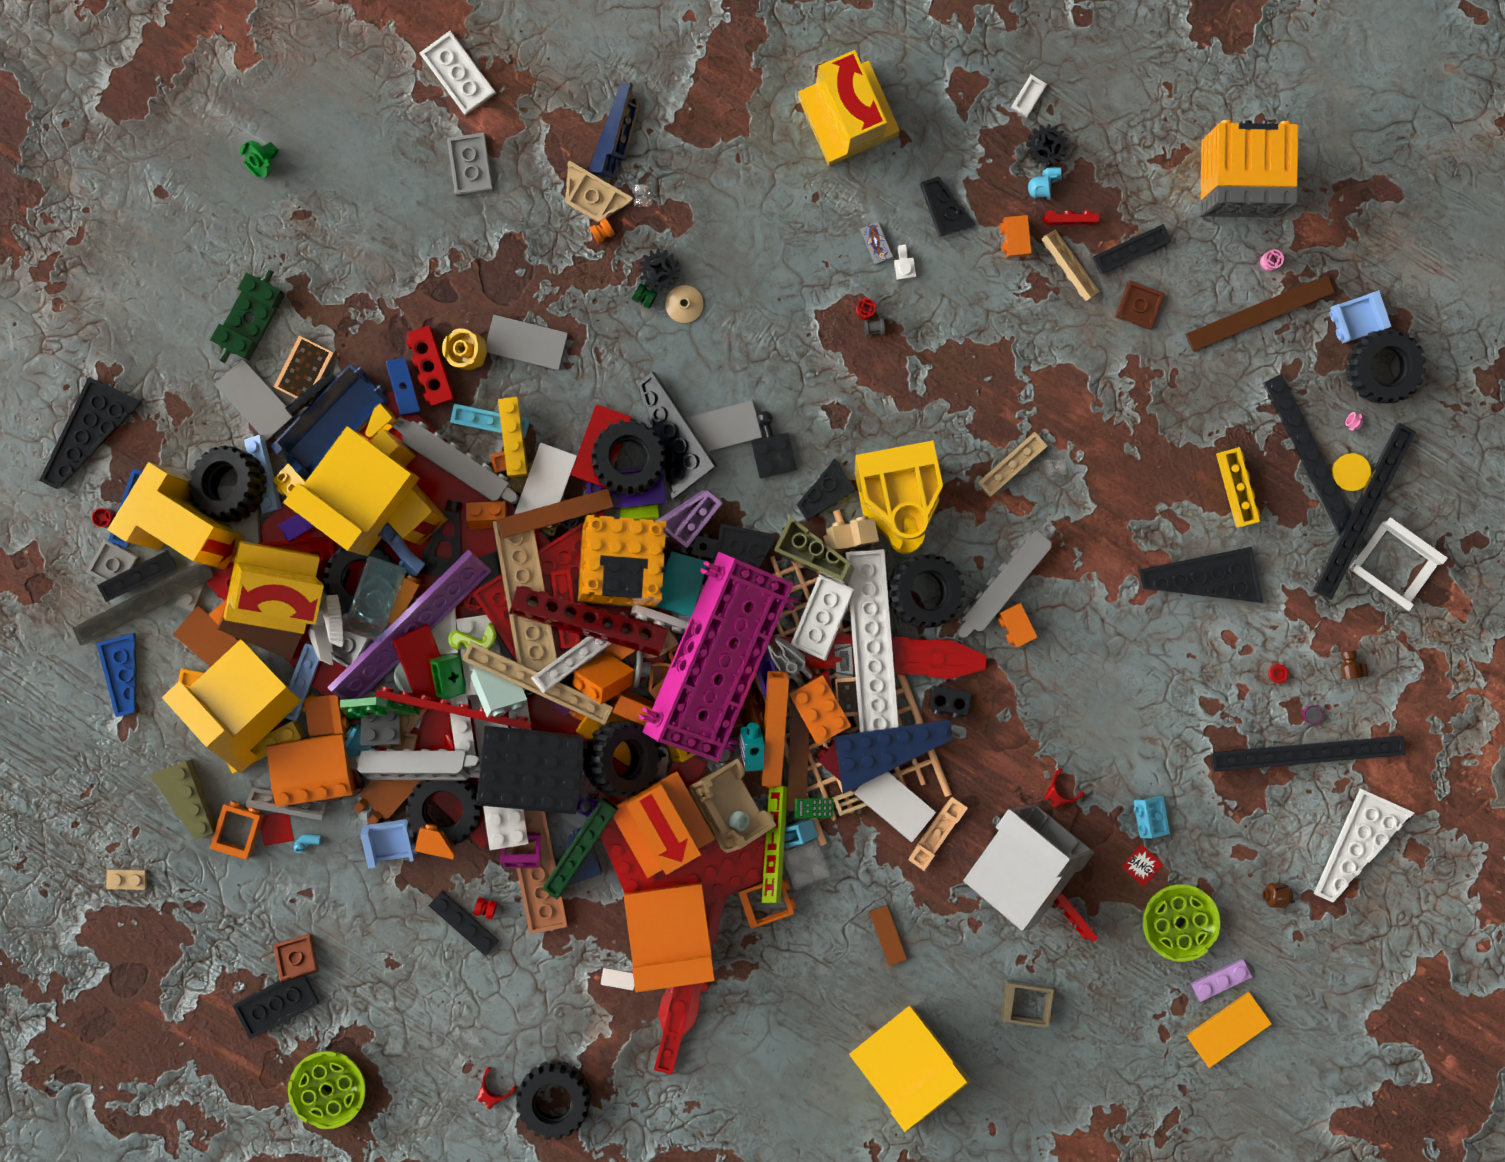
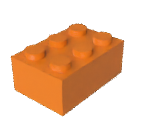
M823 674L789 692L792 701L817 745L851 727V723Z

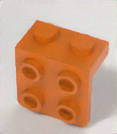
M333 694L306 698L304 700L310 736L340 734L348 731V718L340 708L341 698Z

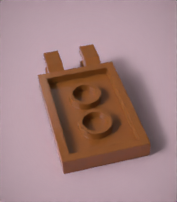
M197 605L173 633L178 640L210 667L239 641L237 637L218 630L215 621L200 605Z
M371 780L361 791L360 797L362 799L353 809L359 814L370 805L376 813L367 821L369 824H377L382 817L389 819L413 792L412 789L421 780Z

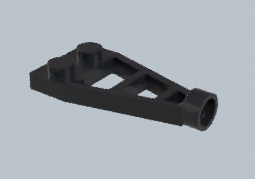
M447 500L446 509L443 514L448 518L446 522H452L455 525L454 537L449 538L442 535L445 523L433 533L422 556V562L425 565L420 570V573L441 577L462 556V503ZM450 508H451V509H455L456 512H455V513H452V512L450 511ZM441 541L451 543V558L446 559L436 556L435 550Z

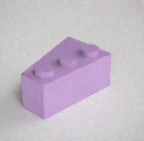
M702 490L655 522L666 521L664 533L681 547L687 548L722 502L709 491Z

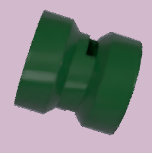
M641 283L636 289L632 300L636 303H642L643 307L649 309L658 293L654 290H648Z

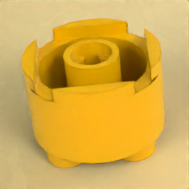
M455 329L444 339L442 352L448 363L452 366L464 370H473L483 365L487 355V346L485 339L479 334L466 329Z

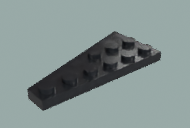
M651 372L638 383L644 406L647 407L649 423L656 431L655 434L661 437L662 444L665 446V477L671 488V497L676 499L716 468L717 464L657 374Z
M88 377L39 481L55 489H60L134 412L142 401Z
M721 524L714 562L718 552L759 569L778 535Z
M1252 547L1138 570L1142 589L1263 603Z

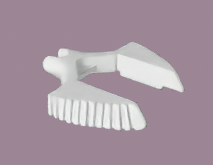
M323 587L316 625L311 624L308 634L319 660L333 665L331 653H333L332 644L339 647L343 646L341 609L338 595L327 596Z

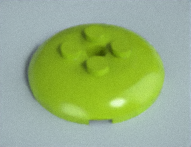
M1175 884L1161 889L1149 900L1143 914V931L1149 945L1164 958L1178 962L1191 961L1206 954L1214 941L1217 940L1220 931V916L1214 901L1204 891L1187 884ZM1183 917V925L1177 926L1175 924L1177 919Z
M321 1051L304 1058L295 1067L288 1083L289 1102L295 1114L303 1122H307L320 1129H333L345 1125L357 1115L365 1099L366 1085L361 1070L349 1057L334 1051ZM324 1085L331 1086L333 1088L332 1092L325 1091Z

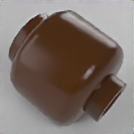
M1269 883L1262 892V898L1271 908H1286L1293 901V891L1285 883Z

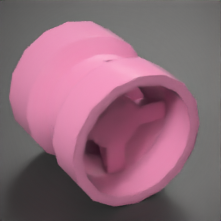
M1270 250L1261 257V267L1266 271H1273L1283 264L1284 256L1279 250Z

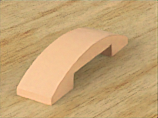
M951 797L930 824L908 860L925 871L940 845L968 807Z

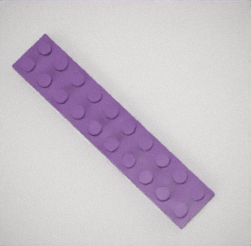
M468 549L328 686V689L342 700L363 698L400 662L392 642L393 639L425 624H428L432 630L492 570Z

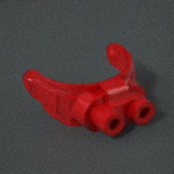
M1059 768L1055 775H1053L1051 786L1044 795L1048 802L1050 800L1053 802L1051 805L1055 809L1061 805L1064 806L1066 803L1076 801L1084 795L1083 791L1071 799H1065L1058 795L1055 781L1057 776L1063 771L1062 768Z
M488 1067L483 1075L482 1086L478 1091L479 1095L476 1097V1100L480 1103L485 1102V1106L491 1110L501 1100L508 1098L517 1087L514 1085L511 1091L505 1095L491 1093L485 1083L486 1075L491 1070V1067Z

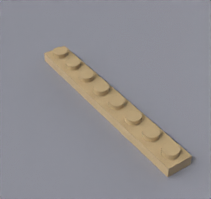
M470 641L462 660L604 725L613 709V706L605 702L599 704L581 691L561 682H558L545 693H542L532 680V677L538 673L537 671Z

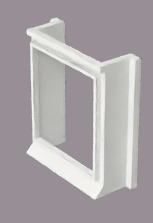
M1390 517L1387 521H1383L1349 569L1404 609L1410 611L1413 607L1411 601L1437 565L1444 564L1447 557ZM1386 531L1428 560L1403 596L1361 568L1363 562Z

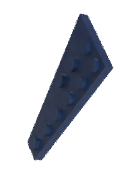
M950 719L834 736L842 793L844 794L952 740Z

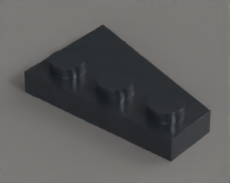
M939 176L920 183L939 238L976 225L964 212V208L957 203L953 194Z
M835 458L797 503V507L807 522L856 491Z

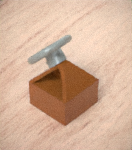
M637 651L634 662L633 687L637 688L639 686L641 677H647L646 687L656 700L672 662L643 663V652Z

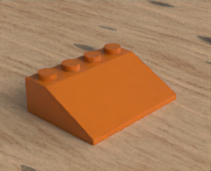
M343 733L266 746L271 788L276 807L353 795L356 783L350 767L351 763Z

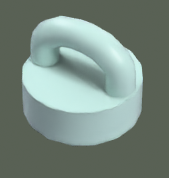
M742 811L734 812L729 819V826L738 831L745 830L749 824V815Z

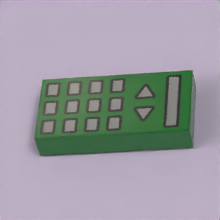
M795 798L794 818H833V798Z

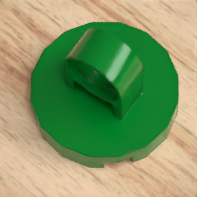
M253 140L242 144L240 156L244 155L246 161L243 163L252 175L265 178L272 173L273 165L271 159L279 152L272 142L264 146Z

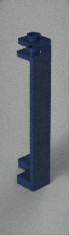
M350 363L271 445L276 454L290 464L295 472L306 481L347 426L359 432L370 421L374 408L378 404L385 405L389 401L384 395L386 391L379 384L375 386L365 376L367 373L359 365L355 367Z

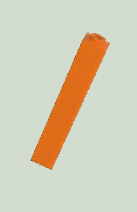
M768 671L763 730L764 770H761L760 773L761 784L767 788L781 786L789 686L788 674L783 671Z

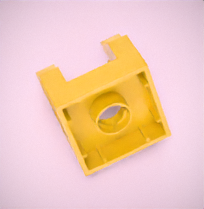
M934 440L856 455L854 474L863 517L868 516V519L875 518L877 530L889 540L891 547L901 554L916 552L924 542L925 531L939 504V495L943 488Z

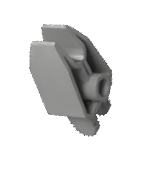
M778 636L775 637V641L781 650H777L769 642L768 650L772 660L779 671L787 672L789 679L793 678L798 685L802 686L804 681L797 674L799 671H802L809 679L813 677V673L805 665V655L787 640Z

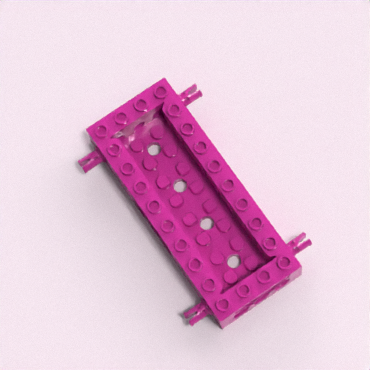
M718 552L714 564L707 561L703 563L710 569H701V573L709 576L652 710L645 707L641 709L648 713V715L639 714L641 720L647 721L643 729V733L658 742L719 762L724 749L731 752L735 751L729 744L738 745V742L735 739L729 738L783 608L786 607L794 610L795 607L789 603H798L796 598L789 596L794 583ZM750 602L749 609L745 611L746 603ZM733 638H735V642H734L733 646L730 647V646H729L730 640L733 639ZM720 674L718 682L714 683L715 676ZM704 710L703 717L699 719V713Z

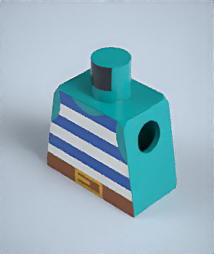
M749 723L747 727L740 728L738 743L744 771L764 770V740L758 724ZM752 748H754V754H753V755L750 754V750H751Z

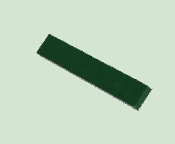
M604 797L601 798L542 887L544 891L556 900L560 898L618 811V807Z

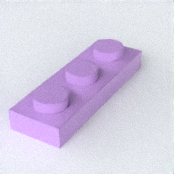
M1240 959L1190 984L1198 1000L1201 1002L1252 976L1245 961Z

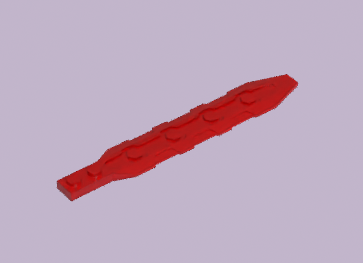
M837 633L827 660L820 659L798 649L805 655V665L807 667L829 669L836 668V662L842 661L841 657H835L834 645L851 644L853 671H855L852 634ZM772 636L770 639V643L777 650H781V648L775 641V637L777 636ZM902 636L891 637L894 675L915 674L928 675L933 678L953 679L986 670L987 655L956 641L909 639ZM781 637L787 640L789 643H791L793 639L792 637Z
M727 896L705 906L711 950L714 943H716L719 931L718 925ZM704 983L666 988L658 1012L663 1035L654 1066L655 1071L673 1074L681 1038L696 1022Z

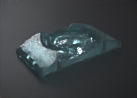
M369 556L342 630L380 643L400 593L406 568Z

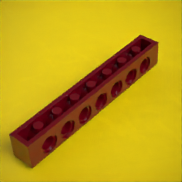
M527 586L516 587L509 614L658 657L663 650L667 629H663L661 625L646 624L641 619L632 620L620 613H608L603 608H591L585 603H574L565 597H553L548 592H536ZM528 601H535L537 606H530ZM547 606H553L556 611H548ZM570 611L575 617H568L565 612ZM584 617L592 618L593 623L586 622ZM603 623H610L612 628H606ZM622 628H628L631 633H624ZM641 633H646L649 639H643Z

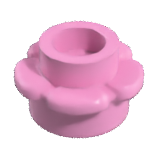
M1352 412L1347 417L1345 425L1349 427V430L1353 431L1362 426V414Z

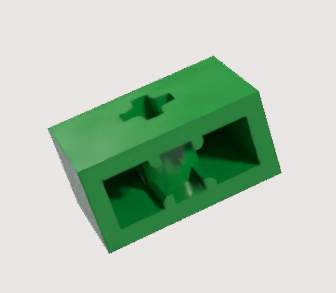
M449 653L430 659L437 697L446 700L466 693V681L462 676L461 670L463 664L459 656Z

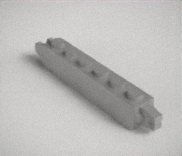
M400 417L397 419L393 427L402 434V441L408 447L491 501L498 502L504 499L512 505L518 502L519 497L510 489L511 485L508 483L509 479L500 473L498 476L491 472L493 469L485 463L482 465L475 462L476 457L468 452L466 455L460 452L461 448L453 442L450 444L443 441L445 437L435 431L432 434L428 431L429 427L421 421L417 424L414 421L409 422Z
M1046 521L1037 530L1028 531L1022 538L1024 541L1020 547L1016 546L1011 551L1010 555L1012 557L1009 561L1004 560L998 567L999 573L996 576L992 575L988 579L986 589L984 591L980 590L973 599L976 601L972 606L967 605L961 613L963 614L961 618L963 623L957 630V634L960 637L967 638L968 634L973 630L983 631L1050 550L1051 542L1049 540L1056 530L1051 523Z
M369 749V751H361V754L358 756H351L350 767L353 771H359L368 780H467L471 773L480 772L481 761L479 760L480 758L475 755H469L463 749H456V751H448L446 749H439L438 751L421 749V751L404 749L403 751Z

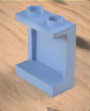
M1379 290L1330 307V317L1336 324V335L1342 344L1362 336H1367L1370 332L1385 330L1391 327Z
M407 819L362 826L360 836L368 868H375L378 861L409 857L410 862L415 860V854H418V852L415 851L414 833L410 829L412 826H410Z

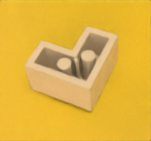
M868 516L858 517L846 525L843 522L832 523V527L826 529L829 547L835 551L866 547L879 541L875 518L868 519Z

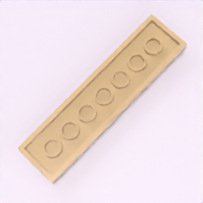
M493 521L509 612L516 587L527 586L533 591L545 592L534 530L502 539L497 521ZM528 601L530 606H537L535 601ZM509 614L517 663L539 672L557 659L550 625Z

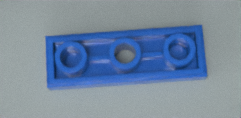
M405 357L386 361L400 417L419 413L420 410ZM400 386H404L406 389L402 390Z

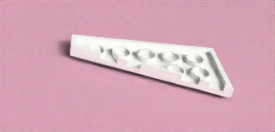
M1359 789L1314 894L1334 902L1349 886L1348 884L1353 878L1360 874L1363 867L1368 862L1370 863L1390 841L1389 839L1393 834L1400 830L1403 826L1402 824L1414 812Z

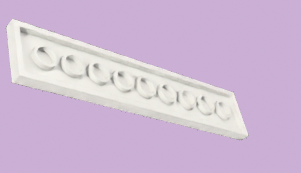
M884 549L845 552L846 560L855 568L848 586L855 589L850 602L859 729L860 732L898 727Z

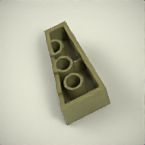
M790 516L774 551L785 559L847 586L855 569L853 565Z
M192 759L150 775L195 840L215 832L217 823Z

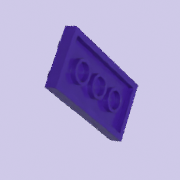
M644 467L618 469L616 471L624 475H634L642 471ZM663 473L659 481L654 484V487L650 490H645L643 494L639 495L636 493L633 496L622 494L621 496L617 495L613 490L609 491L613 503V508L611 509L666 503ZM586 482L588 494L605 490V488Z

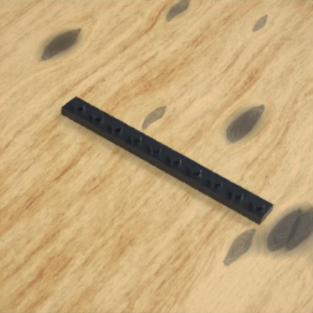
M1282 374L1264 382L1263 385L1340 537L1351 512ZM1364 538L1362 539L1358 549L1367 545Z
M1402 423L1396 424L1313 589L1315 593L1328 600L1333 599L1416 434L1414 430Z
M1400 735L1210 753L1212 771L1217 772L1405 755L1404 737Z

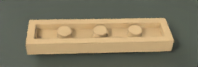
M1056 229L1042 238L1045 247L1052 253L1057 264L1062 267L1067 278L1074 284L1079 295L1085 301L1100 292Z
M1036 432L1032 433L977 484L991 497L1047 447L1046 443Z

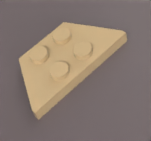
M568 162L565 203L568 206L600 223L601 220L608 218L633 201V197L573 162Z

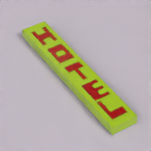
M785 786L769 788L767 812L773 816L776 826L766 832L762 903H781L788 787Z

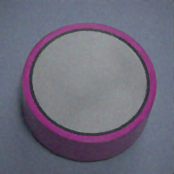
M1309 705L1303 710L1302 716L1305 722L1315 725L1322 721L1323 711L1318 706Z

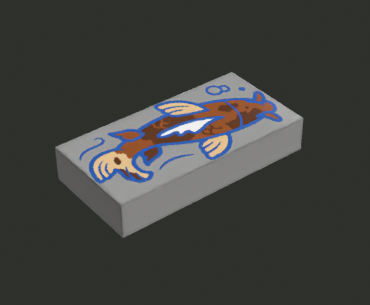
M879 222L860 229L875 265L893 258Z

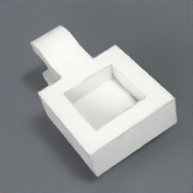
M899 245L897 247L899 260H894L896 279L916 277L914 259L907 258L906 245Z

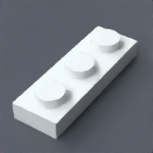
M640 605L632 607L630 614L636 616L635 619H641L644 622L648 620L654 622L653 624L661 625L663 628L665 626L672 628L671 631L678 634L685 632L689 623Z

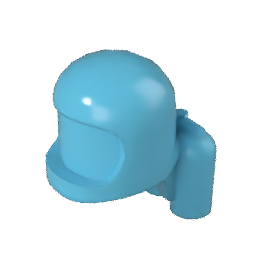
M1061 167L1046 168L1043 170V176L1032 178L1028 184L1030 196L1033 198L1047 197V200H1051V184L1062 180Z

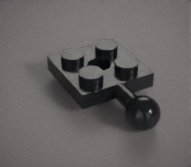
M768 411L760 412L757 420L763 426L766 438L751 441L759 478L797 470L789 434L784 433L773 436L770 425L773 420L772 414ZM776 450L779 452L780 457L777 461L769 459L768 454L770 451Z

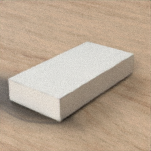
M1030 75L1010 109L1027 118L1047 84Z

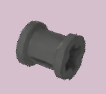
M880 318L878 321L864 320L865 337L873 334L885 335L884 319Z

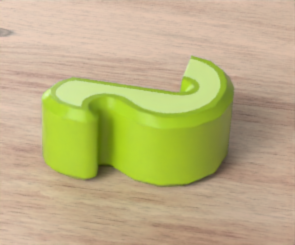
M489 622L482 640L459 630H454L449 634V644L453 649L460 650L461 645H464L467 649L470 641L490 650L496 640V630Z

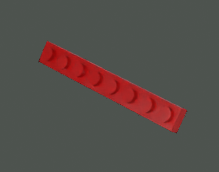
M383 686L381 690L377 689L375 697L526 730H530L532 722H528L527 717L517 716L516 719L509 718L508 713H505L497 718L494 716L487 718L484 709L480 707L478 711L471 710V705L459 703V707L451 705L452 701L440 699V702H434L432 697L421 695L420 698L412 697L413 693L401 691V694L393 693L394 689Z

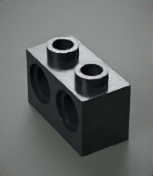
M932 685L928 708L932 709V713L943 715L945 711L950 712L952 717L962 718L963 715H968L971 692ZM939 695L945 698V702L941 706L935 704V698ZM960 698L963 700L964 705L961 709H956L954 702Z

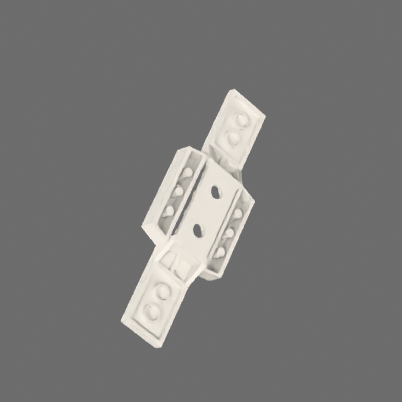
M486 615L456 619L457 630L482 640L490 622ZM496 637L495 643L490 650L500 654L499 642ZM461 645L460 649L461 658H463L467 650L464 645ZM462 660L466 693L449 698L448 701H452L451 705L459 707V703L468 705L469 699L472 710L478 711V708H483L470 677L474 668L478 667ZM527 701L521 710L517 712L509 711V718L516 719L517 716L527 717L528 722H530ZM450 713L455 751L456 749H463L469 755L476 756L470 717ZM473 718L480 761L484 726L508 728L507 725ZM480 772L471 773L470 777L479 778ZM483 806L489 850L528 844L524 811L522 809Z

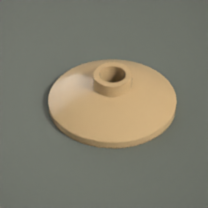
M677 286L666 297V311L678 323L693 322L702 313L703 298L699 291L692 286ZM686 300L688 302L687 306H681V301Z

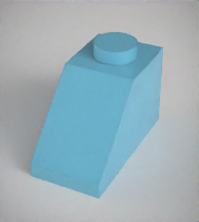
M813 818L786 825L784 847L804 844L817 838L818 834Z

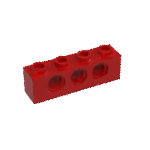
M428 325L407 332L409 338H406L408 348L412 349L414 353L412 361L415 368H419L420 374L418 379L421 386L424 385L426 393H424L426 403L432 407H437L455 401L432 328ZM427 344L428 351L420 354V346ZM432 362L434 369L431 372H426V364ZM436 380L439 381V389L432 390V382Z

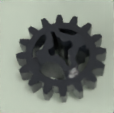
M1050 124L1046 128L1040 125L1039 131L1035 128L1032 131L1034 135L1030 134L1028 136L1030 141L1026 143V146L1030 147V149L1027 151V154L1032 153L1031 161L1035 158L1037 159L1036 165L1043 162L1044 167H1046L1050 162L1051 166H1054L1055 160L1060 163L1062 160L1061 156L1065 157L1066 152L1064 150L1069 145L1064 144V142L1068 138L1062 137L1064 131L1058 132V126L1051 129ZM1040 136V143L1035 145L1036 138ZM1045 142L1047 145H1051L1049 149L1047 146H1043ZM1059 146V151L1055 155L1054 149Z
M657 249L655 254L650 250L649 257L647 255L643 256L645 262H639L643 268L638 269V272L643 273L640 279H646L645 286L651 284V290L658 287L659 291H661L663 286L668 290V284L675 285L673 279H679V275L676 272L680 271V267H675L679 262L678 260H672L674 258L673 253L668 256L667 250L660 253V249ZM655 258H659V260L656 262H650ZM666 261L670 262L672 270L666 267ZM662 266L665 272L657 274L655 268ZM646 270L652 272V280L648 277ZM668 278L666 281L660 282L661 279Z

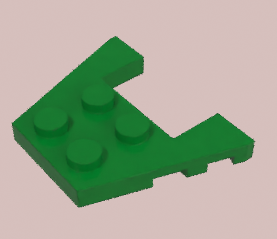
M379 697L340 700V708L350 721L367 718L368 714L386 716V713L395 712L401 716L419 715V708L417 706L408 708V704H394V701Z

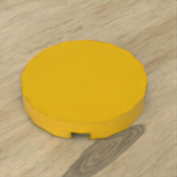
M1350 453L1339 457L1334 462L1331 472L1340 489L1358 491L1366 486L1371 476V467L1363 456Z

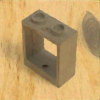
M1006 980L1000 1018L1003 1022L1049 1028V1023L1053 1022L1054 1013L1051 1011L1052 1004H1055L1056 992H1054L1051 986ZM1015 988L1045 992L1042 1019L1012 1015Z

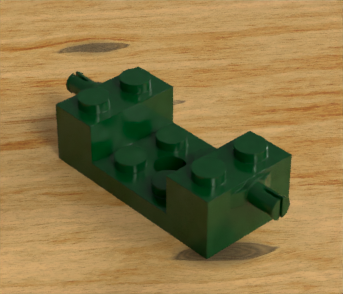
M267 268L262 278L254 277L247 272L237 288L241 292L224 324H218L210 341L218 344L223 349L218 359L219 361L226 364L230 354L239 355L250 361L285 296L284 292L273 287L269 282L274 271ZM248 313H253L255 317L251 323L245 321V316Z

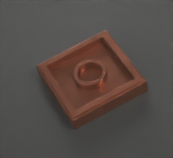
M1129 280L1115 317L1152 330L1165 293Z
M311 934L273 944L280 982L283 983L319 972Z

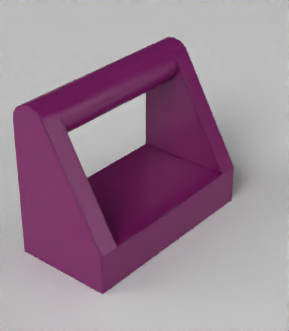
M527 833L528 841H536V854L506 855V848H501L500 863L502 868H541V833Z

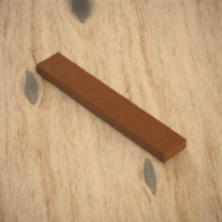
M605 489L500 518L496 521L501 538L504 539L613 508V503L609 490Z

